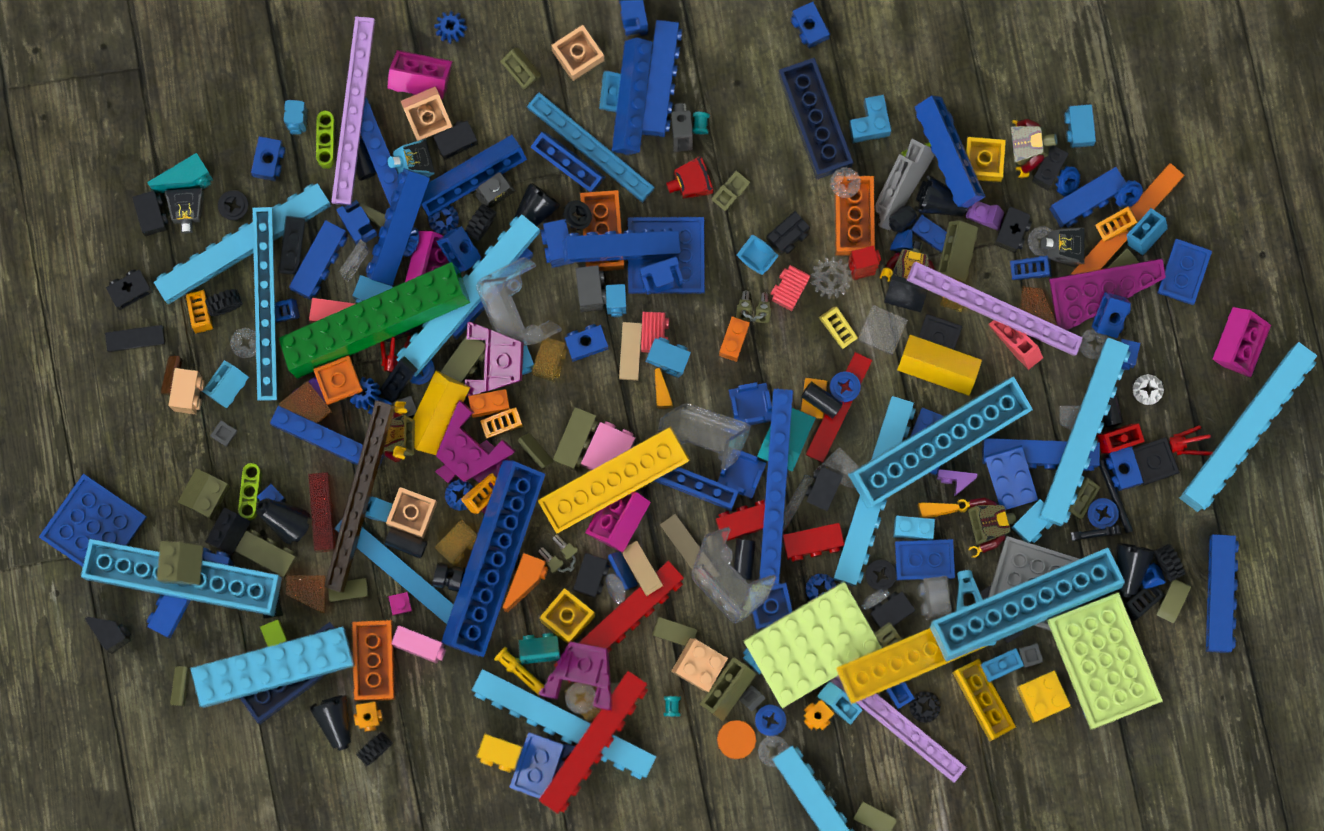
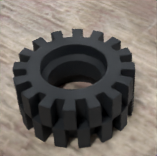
M482 204L469 221L465 230L467 234L479 241L491 226L496 216V211Z
M237 289L219 292V294L208 297L205 301L210 316L223 315L243 305Z
M1170 544L1155 550L1154 555L1158 561L1157 563L1170 582L1185 574L1183 565L1180 562L1181 560Z
M382 731L364 745L356 755L367 767L387 751L393 743Z

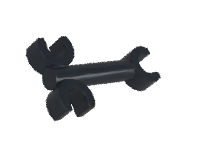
M1116 525L1114 527H1105L1104 529L1071 532V540L1078 541L1102 536L1111 537L1113 535H1122L1120 525Z

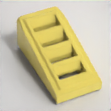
M832 307L819 317L842 349L858 339L838 307ZM835 314L836 317L829 322L828 318ZM838 321L841 322V324L833 328L832 325H834ZM845 327L846 330L838 335L837 331ZM849 333L851 335L844 341L841 340L846 334Z

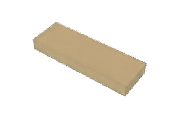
M623 322L619 380L638 381L642 323Z
M637 540L628 545L624 552H621L647 596L663 586Z

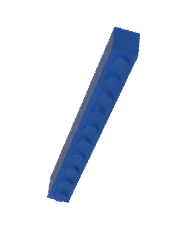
M773 389L759 583L779 584L793 390Z

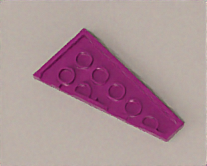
M1163 259L1050 278L1049 283L1056 326L1069 330L1096 316L1105 292L1129 298L1135 293L1166 278Z

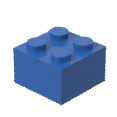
M566 219L544 223V229L540 230L543 245L547 244L548 247L544 248L547 263H551L552 268L574 263H564L562 240L569 234L567 223L565 222Z
M786 583L751 590L747 593L756 631L764 629L792 612Z

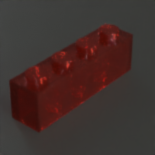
M328 472L308 474L314 551L316 553L333 552L335 549L330 475Z

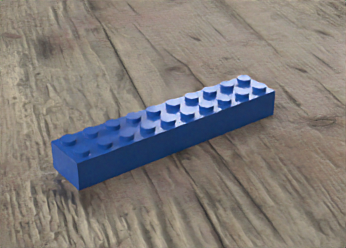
M502 461L441 643L472 655L484 657L546 474L515 461Z

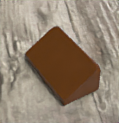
M170 356L168 358L161 389L162 394L170 395L174 370L175 368L181 369L183 362L180 356Z

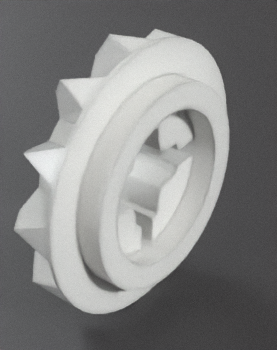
M1146 374L1140 376L1134 382L1133 394L1137 401L1142 404H1155L1163 395L1162 381L1156 376ZM1148 382L1151 388L1156 389L1150 392L1149 397L1147 391L1140 390L1145 388Z

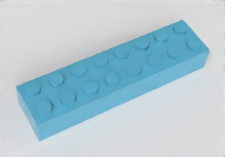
M340 627L191 668L200 706L204 708L347 669L355 665L345 628Z

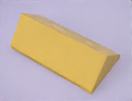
M910 334L897 371L969 396L976 381L982 359Z
M437 370L435 371L413 417V420H415L414 448L416 450L433 455L437 454L457 403L459 401L464 402L471 387Z
M977 659L953 672V675L988 740L991 741L1016 728L993 683H988L980 666L982 663Z

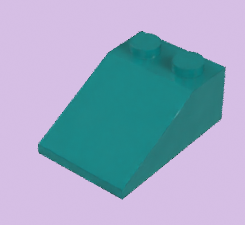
M195 153L147 183L152 191H155L157 194L165 193L166 190L204 189L211 184L210 182L213 179L198 154Z
M792 408L787 468V470L792 472L816 417ZM771 425L757 457L768 461Z
M554 633L542 634L541 638H535L534 635L523 636V640H519V656L522 665L559 661L558 636H554Z

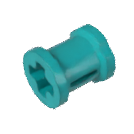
M694 112L693 117L695 119L692 133L708 134L707 119L710 117V114Z
M665 696V713L663 716L680 717L679 701L681 697Z

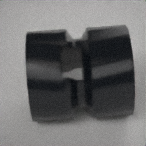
M438 562L434 574L433 587L443 589L447 586L449 590L458 592L465 568L459 566L450 568L449 564Z

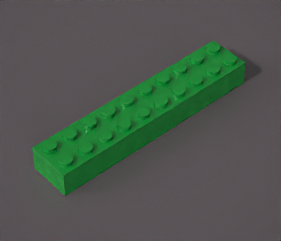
M450 262L280 337L279 341L288 370L298 379L314 372V368L362 351L470 303L460 270L453 262Z

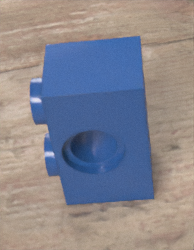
M810 2L792 12L791 22L794 28L798 27L801 33L799 34L800 40L803 45H807L808 49L829 39L830 34L814 2ZM810 22L814 25V28L806 29L804 24Z
M265 137L258 138L251 170L253 177L276 181V176H280L281 173L280 158H283L285 154V147H283L282 141ZM271 155L274 157L271 163L264 162L266 156Z
M462 226L450 230L436 241L449 263L453 262L460 272L468 270L478 260L482 259L478 249L473 245Z
M1105 292L1091 327L1097 333L1118 338L1119 333L1123 331L1124 320L1131 311V303L1126 297ZM1112 313H1116L1115 317L1110 318Z
M596 324L587 326L585 331L578 333V330L567 334L568 337H565V343L572 362L608 350V344L601 325L596 326ZM583 338L591 340L589 346H583L580 342Z
M1132 446L1107 455L1106 464L1108 469H1112L1114 475L1112 476L1114 487L1118 488V491L1139 486L1143 483ZM1119 465H1125L1128 468V473L1122 474L1119 471Z

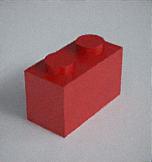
M1139 423L1129 424L1096 435L1098 443H1100L1101 453H1112L1144 442Z

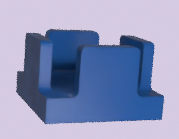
M619 0L625 35H648V23L643 0Z
M357 200L352 202L351 206H341L336 209L340 219L359 249L365 246L366 242L377 236V232L371 226L369 218L363 208L359 206Z
M677 257L640 268V278L647 295L651 294L647 282L649 280L652 281L656 294L673 289L674 279L672 273L674 272L679 284H683V277Z
M756 382L739 385L738 388L729 390L735 428L771 422L772 405L766 383L758 384Z
M731 449L717 482L739 490L738 494L752 499L766 463L740 450L738 452Z

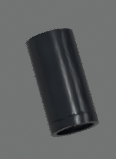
M360 138L356 174L360 181L376 175V170L363 138Z
M812 381L801 395V398L832 419L843 405L841 401Z
M1115 393L1114 398L1110 397L1108 404L1111 407L1107 416L1103 415L1105 428L1124 423L1117 393Z
M391 527L385 541V545L419 559L422 558L428 541L394 527Z
M736 540L733 579L752 580L755 541Z

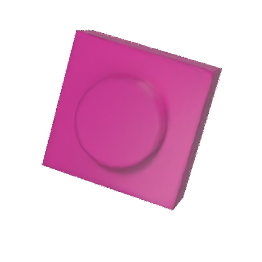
M408 592L388 596L393 616L412 612Z

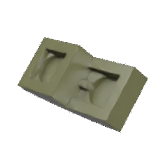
M736 170L711 200L724 211H727L751 182Z
M1177 579L1173 580L1156 615L1174 623L1191 586Z
M658 617L652 636L686 646L690 638L695 639L697 629Z

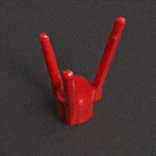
M410 335L408 336L407 341L404 345L405 348H407L410 344ZM395 337L391 338L390 356H387V359L384 341L380 342L381 366L387 372H392L398 363V357L394 356Z
M1197 426L1182 433L1173 434V437L1169 438L1172 453L1176 452L1177 455L1211 456L1213 452L1184 450V448H1187V443L1208 439L1211 435H1202L1188 439L1183 437L1201 429V426Z

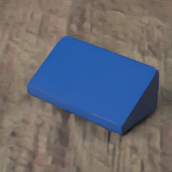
M619 551L608 555V559L623 590L626 592L636 587L637 582L623 554Z

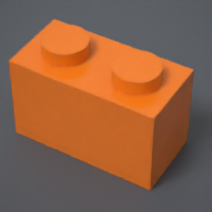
M731 317L719 356L737 362L750 322Z
M506 389L468 396L470 409L474 412L472 418L498 414L510 409Z

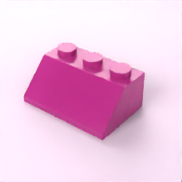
M397 50L389 69L387 89L416 95L436 87L440 98L443 99L447 90L452 61Z
M418 231L419 243L416 250L412 253L405 282L449 263L436 242L443 235L433 231Z
M1233 307L1212 360L1227 369L1251 377L1271 325L1251 310Z
M632 492L597 511L585 533L613 549L624 552L651 502L637 492Z

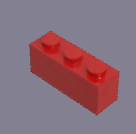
M874 245L851 251L848 264L853 280L875 275L881 258L879 251L875 250Z
M765 500L756 502L754 507L748 508L747 505L739 507L737 512L732 514L729 511L719 514V518H716V524L722 542L763 530Z
M839 523L782 536L787 559H792V562L802 560L803 556L810 555L811 558L821 556L824 551H829V553L840 552V548L844 547Z

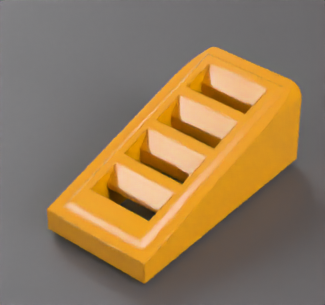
M1128 206L1095 226L1105 242L1133 228L1138 223V220ZM1126 214L1128 215L1131 221L1129 223H1127L1124 215ZM1118 218L1121 219L1124 226H1120L1117 221ZM1112 221L1114 222L1117 230L1115 231L1113 230L1110 222ZM1104 225L1107 226L1110 234L1107 235L1103 228Z
M204 290L186 294L191 326L195 333L213 329L212 319L205 303L207 298ZM202 298V301L192 303L193 300ZM203 306V308H200V309H196V310L193 309V308H197V307ZM205 314L204 316L195 318V316Z
M656 368L657 408H673L660 368Z
M516 407L480 421L486 439L523 427ZM509 415H513L514 424H511ZM503 417L506 418V421H507V424H508L507 427H504V424H503V421H502V418H503ZM495 420H498L501 429L497 430ZM491 422L494 432L490 433L487 423Z
M493 473L488 475L461 498L471 513L478 514L488 504L493 491L488 483L491 482L494 486L497 479ZM483 488L487 490L488 495L484 492ZM479 493L483 499L480 500L477 494Z
M921 502L917 505L920 518L927 519L958 512L960 509L959 504Z

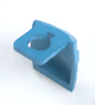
M751 235L737 253V256L744 264L761 275L771 267L779 256L768 244L754 235Z

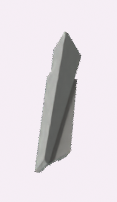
M911 139L906 157L899 154L875 204V210L879 213L880 217L879 227L887 230L891 229L889 218L905 206L935 156L931 151V147Z

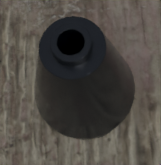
M926 176L928 180L927 182H922L916 197L919 206H915V211L959 217L967 214L968 208L958 207L954 203L953 194L947 185L932 176Z
M530 183L514 218L516 216L519 218L523 215L537 227L560 207V204L553 197L547 195L544 190Z
M265 498L257 504V515L285 543L291 545L293 541L298 542L307 532L310 525L307 523L308 518H310L307 510L269 498Z
M1117 544V567L1125 581L1122 588L1117 590L1121 592V596L1132 598V595L1137 594L1154 557V550L1136 547L1131 544Z
M339 695L322 700L320 706H317V703L309 707L310 711L332 748H337V751L347 749L349 747L348 744L351 743L347 695Z

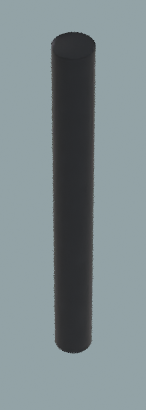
M1101 460L1099 468L1112 500L1118 508L1126 534L1133 531L1117 489L1114 487L1106 462Z

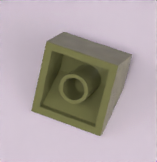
M195 469L178 503L212 520L230 486L208 473Z
M160 541L157 580L161 583L200 585L204 546Z

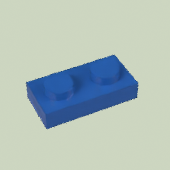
M921 215L912 227V233L942 253L947 232Z

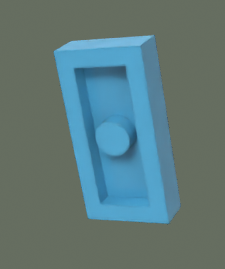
M610 71L603 72L599 109L612 112L617 111L621 74Z
M1015 648L982 663L980 666L989 683L1024 667V664Z

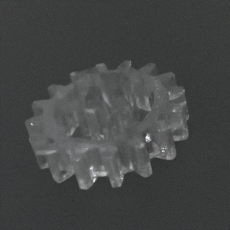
M825 257L824 263L819 260V268L814 266L813 270L816 273L811 274V278L815 279L811 284L817 285L815 291L821 290L822 297L825 293L828 294V299L831 298L832 294L838 298L839 292L844 295V288H850L847 282H852V278L848 277L852 271L846 270L848 264L842 265V259L836 262L835 257H832L831 261ZM829 266L827 271L820 272L823 268ZM836 267H838L843 272V274L839 273ZM830 274H833V281H830ZM820 282H824L827 288L823 287ZM838 283L842 284L839 288L834 289V286Z

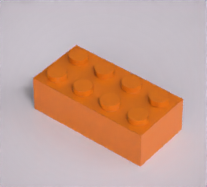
M836 176L834 181L835 256H850L851 251L873 245L875 248L874 176Z
M618 190L580 193L581 202L589 207L592 214L591 223L587 228L583 229V235L589 232H598V235H602L608 231H616L617 234H622ZM624 260L585 262L586 267L598 265L599 271L624 269Z
M391 620L352 622L353 661L355 665L353 667L354 700H395L394 646L391 644L393 640V622Z

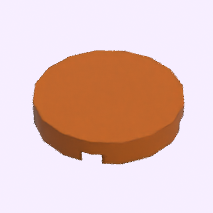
M739 720L729 721L723 725L718 733V747L728 758H745L755 747V732L746 722Z

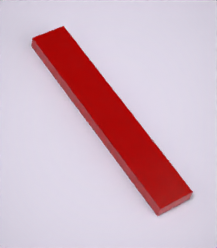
M855 352L846 372L853 373L859 379L861 385L872 360ZM849 380L845 384H840L842 387L841 394L845 390H850L848 387ZM853 401L842 402L841 409L833 419L826 414L824 415L806 456L821 463L824 462Z

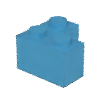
M884 95L865 98L864 108L866 117L852 119L849 122L852 143L889 137L891 133Z
M655 338L645 362L662 368L661 371L679 378L684 372L691 352L687 351L688 348L685 346L669 344L670 341L665 338Z

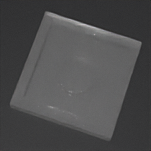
M361 239L339 270L342 278L346 281H350L369 253L367 244Z
M872 305L857 341L893 355L908 320Z

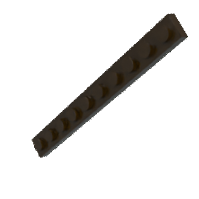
M377 400L374 404L324 587L338 592H344L395 410L394 405Z

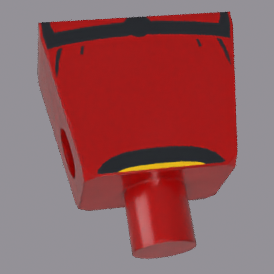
M702 156L675 169L674 175L676 179L666 182L669 193L680 190L682 198L713 194V187Z

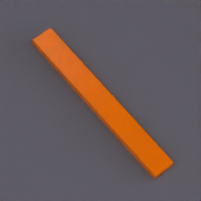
M1171 163L1146 189L1137 203L1130 207L1138 222L1151 208L1154 210L1184 177V174ZM1124 215L1127 223L1131 222L1128 215ZM1120 219V220L1118 221V223H1119L1120 226L1122 227V226H1124V224L1122 223V221H1121V219ZM1114 225L1112 228H1113V230L1115 231V230H1117V228H1116V226ZM1131 229L1105 242L1102 239L1086 256L1084 264L1078 265L1071 275L1102 269L1127 241V234Z

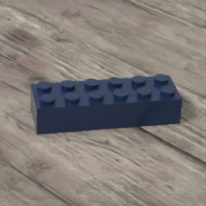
M815 58L780 69L778 77L816 180L852 168L853 160Z
M329 622L314 634L333 630L335 627ZM328 674L244 696L240 700L256 722L262 724Z

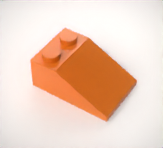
M523 553L503 605L505 612H509L540 583L541 579L545 580L549 570L546 567V561Z

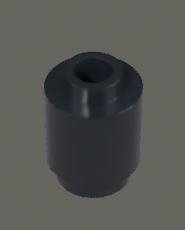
M909 205L900 208L889 218L890 228L895 232L902 233L915 221L917 217L916 211Z

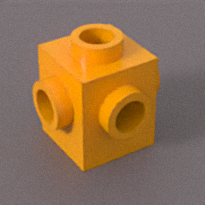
M820 700L816 705L812 702L804 710L806 714L803 717L805 718L804 723L811 730L813 728L815 730L819 728L823 730L831 723L829 719L834 713ZM814 714H820L821 718L815 719Z
M370 702L356 705L357 714H354L355 725H359V728L364 729L365 732L376 730V727L380 726V721H383L382 711L377 709V703ZM371 714V719L366 721V716Z

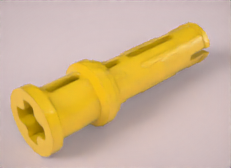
M504 647L494 660L499 661L507 668V672H513L540 696L539 692L545 686L520 664L521 661H519L518 657L512 656L507 651V648Z

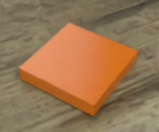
M349 355L313 369L327 405L363 392Z

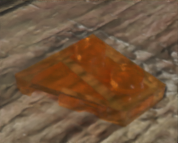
M1022 287L1021 310L1057 326L1042 288Z
M308 381L279 403L280 407L315 423L320 422L332 412Z
M286 575V595L321 613H325L324 585L326 576Z

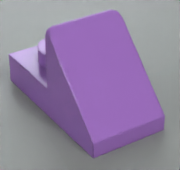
M978 201L968 207L966 218L999 231L1005 212L998 205L990 206Z
M938 470L937 480H941V483L952 484L953 481L956 482L954 496L959 494L977 478L976 473Z

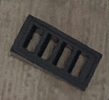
M1158 586L1143 588L1128 600L1124 607L1128 616L1135 621L1165 595ZM1148 589H1150V590L1153 592V594L1156 596L1155 599H1154L1153 596L1148 592ZM1142 594L1146 596L1150 603L1147 602V600L1142 596ZM1137 599L1144 606V608H1142L1140 604L1136 601Z

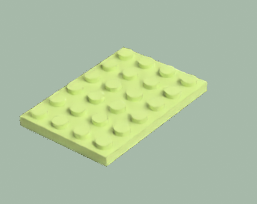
M845 582L836 585L743 640L782 708L838 676L837 667L882 649Z
M1119 592L1047 620L1090 729L1162 702Z

